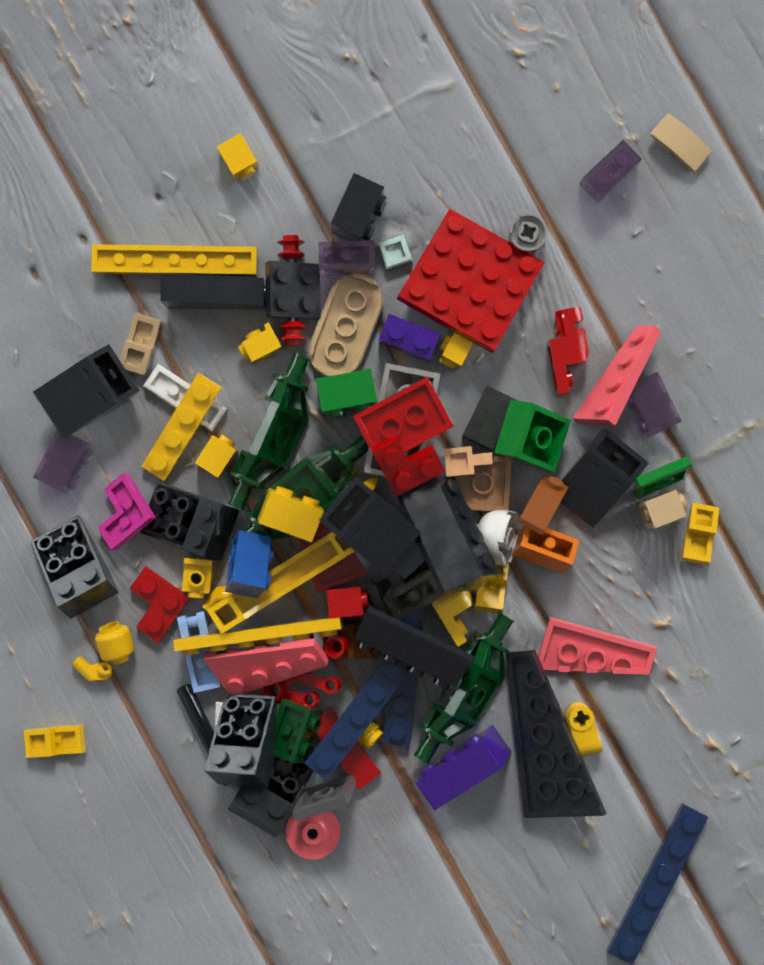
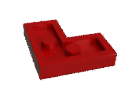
M394 435L371 447L395 497L446 472L433 445L407 457L397 436Z
M148 566L143 568L129 588L152 604L136 628L157 643L161 641L191 599L186 593Z

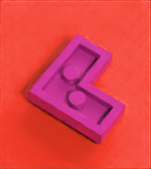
M127 473L120 475L104 489L117 510L114 515L98 527L110 550H118L156 519L132 477Z

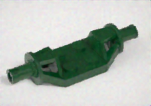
M294 352L286 374L279 375L273 373L274 381L264 398L270 402V405L264 413L262 423L253 438L249 452L241 450L234 472L230 471L229 473L237 477L236 480L238 482L227 504L244 511L253 488L265 489L266 486L264 484L288 469L309 421L305 392L309 388L300 382L307 364L310 362L308 357ZM290 388L293 389V407L288 405ZM261 463L267 465V467H265L255 477L251 476L256 471V469L261 465Z
M361 435L343 451L341 449L338 451L332 445L329 450L306 456L263 491L253 511L247 513L251 519V524L243 531L271 537V543L275 539L293 536L276 529L268 533L267 530L271 529V527L260 524L257 520L269 488L276 490L277 486L293 491L292 496L301 500L303 496L318 500V506L322 507L324 514L350 484L352 477L357 475L352 468L354 466L353 463L368 452L369 446L366 440ZM345 468H347V470H346L345 473L341 476V478L337 481V483L334 484L333 481L337 478V476H338Z
M499 612L487 633L484 632L482 634L477 630L475 631L476 637L465 651L474 656L472 659L473 663L463 675L462 682L457 690L450 695L447 707L445 708L434 703L425 722L419 724L425 730L426 736L414 753L416 758L429 764L440 743L452 746L454 743L451 740L452 738L476 727L504 680L503 652L507 654L509 650L502 646V640L512 623H514L512 619Z

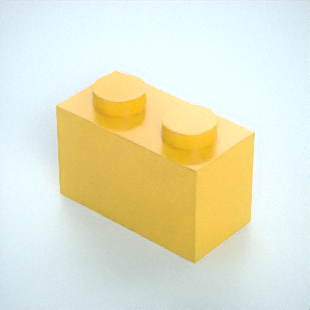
M277 486L276 490L269 488L257 518L258 523L312 542L320 522L319 519L324 512L322 507L318 506L319 501L308 496H303L302 500L293 497V491Z

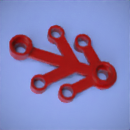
M309 633V634H310V638H309V639H314V634H313V633ZM337 635L327 638L323 651L328 656V661L331 658H342L348 653L349 643L345 637ZM337 642H340L342 645L341 651H338L336 648ZM310 671L265 686L261 689L262 696H275L277 704H281L282 699H289L309 708H315L320 704L321 700L317 692L309 691L302 693L290 689V687L296 683H301L323 689L327 694H334L340 691L342 684L340 679L335 676L324 678L310 674L313 672ZM331 680L335 684V688L333 690H331L329 687V682ZM275 686L278 687V690H279L278 695H276L275 692H274V687H275ZM309 695L314 699L312 705L308 701Z

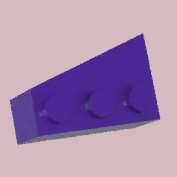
M493 724L480 734H476L463 743L464 745L457 750L454 748L441 757L442 760L434 765L432 762L419 771L421 776L415 784L434 811L502 769L512 751Z

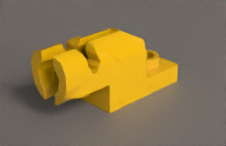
M428 566L425 568V571L429 577L432 589L437 590V593L428 599L459 647L467 642L464 635L468 631L461 619L455 621L453 617L472 606L471 593L463 591L441 594Z

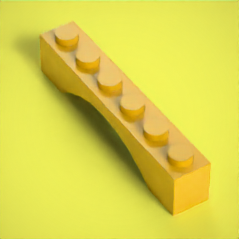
M332 532L267 572L271 574L268 590H264L258 599L231 594L207 609L222 634L355 552V550Z

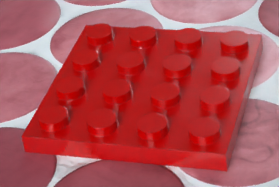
M449 209L398 294L397 300L493 354L545 262L528 252L515 248L507 240Z

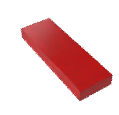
M331 706L320 716L322 720L321 726L316 732L320 740L324 738L339 718ZM358 742L354 744L340 763V766L348 776L354 775L357 783L356 786L359 790L381 774V770Z

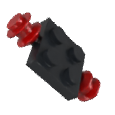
M284 235L283 240L277 241V244L283 246V251L278 253L277 256L286 262H265L266 318H287L288 322H284L279 326V329L285 331V336L280 338L279 341L285 342L287 347L301 346V341L307 340V338L301 336V330L305 329L306 325L298 322L299 319L317 320L321 318L320 264L298 263L297 260L305 256V253L299 251V246L304 244L305 241L299 240L298 235Z

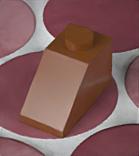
M544 474L521 514L518 523L543 535L569 487L564 485L560 479Z

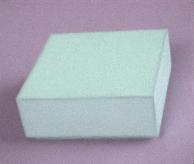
M404 235L378 243L386 270L413 261Z

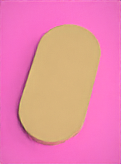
M360 273L348 274L337 280L330 289L321 318H319L309 345L311 364L324 377L357 371L362 363L383 306L380 288L367 275Z

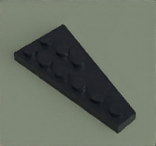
M536 650L509 651L506 654L524 818L606 815L607 812Z

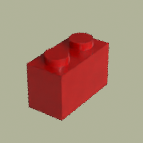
M361 585L329 588L326 590L329 619L363 615V609L369 607L367 590L361 591Z

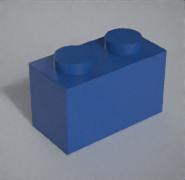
M241 530L237 532L231 543L225 592L258 599L264 590H268L271 581V574L267 573L268 564H271L274 555V548H270L271 537Z

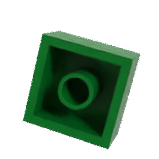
M371 368L316 379L322 413L324 416L329 415L330 420L346 417L345 412L356 410L358 414L377 404Z
M510 400L494 453L531 468L555 473L571 420L534 403Z

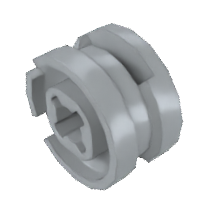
M534 213L521 214L510 225L508 240L515 248L530 254L535 253L541 249L547 239L548 229L546 223L540 216Z

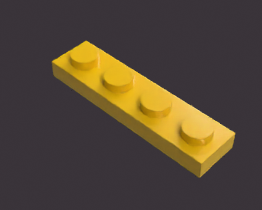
M198 373L141 467L166 481L223 387Z

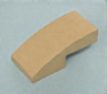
M669 113L664 116L650 133L667 153H673L689 171L695 172L712 152L696 134Z
M137 312L134 313L128 339L124 342L120 362L126 370L142 375L146 374L163 320Z

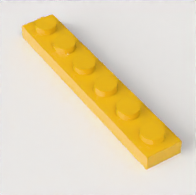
M92 244L91 272L101 274L173 273L257 276L258 249L257 247Z
M343 617L243 629L222 634L214 633L178 638L173 640L174 651L183 650V655L200 653L199 648L210 647L211 652L227 650V644L238 643V648L255 646L254 641L265 639L266 644L282 642V637L293 636V641L309 639V633L320 632L321 637L338 635L337 630L344 627Z

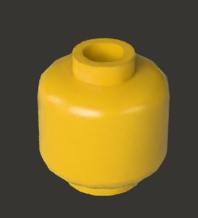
M118 621L101 626L95 636V642L101 659L106 662H113L114 665L128 661V656L135 649L128 626L122 625Z

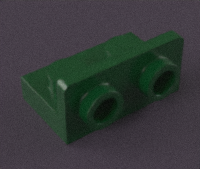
M282 699L276 716L274 756L291 763H304L312 753V741L315 733L321 726L322 720L320 716L322 710L309 708L289 699Z

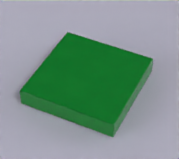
M683 457L636 477L632 489L636 499L686 479L692 466L689 457Z

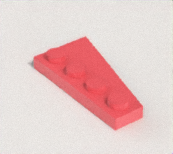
M655 325L636 326L573 416L572 419L578 424L616 425L661 334V331Z
M549 617L538 657L544 671L613 672V674L649 675L657 648L650 644Z
M315 638L282 642L279 647L270 648L266 647V645H258L254 647V650L240 651L239 648L228 649L227 653L215 654V651L205 652L203 658L228 694H245L325 667L329 659Z

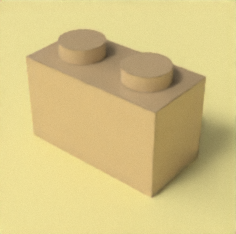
M676 490L666 491L636 503L646 529H655L686 517L684 510L688 509L684 496L681 493L678 494Z

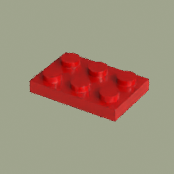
M428 376L353 416L370 450L371 447L396 435L406 453L454 427Z

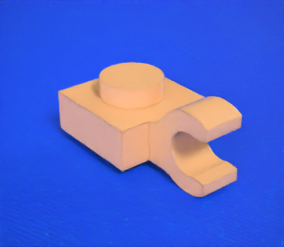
M472 446L444 449L447 477L474 474V466L493 464L492 452L472 454Z

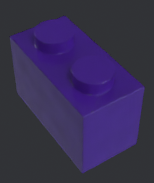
M388 314L379 337V343L429 363L440 334Z

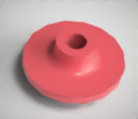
M332 811L295 821L292 814L286 826V840L290 848L300 857L310 860L321 859L330 854L337 846L341 834L340 823ZM316 829L318 835L312 838L308 835V830Z

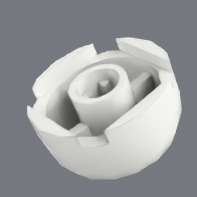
M495 510L484 515L479 525L477 524L496 565L508 566L507 562L511 563L514 556H512L518 536L517 534L515 535L514 526L520 527L517 512Z

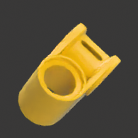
M581 702L570 704L566 710V719L582 757L602 753V745L592 711ZM578 711H582L584 714L581 722L575 719L578 716Z

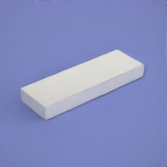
M157 364L143 387L177 408L190 384ZM215 401L201 425L213 432L227 409Z

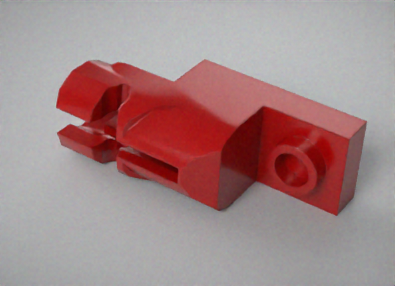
M581 307L567 308L554 313L555 335H558L559 338L550 339L547 342L556 396L567 395L570 393L569 388L573 387L571 371H566V367L584 364L589 356L586 330L573 326L581 323L583 320Z

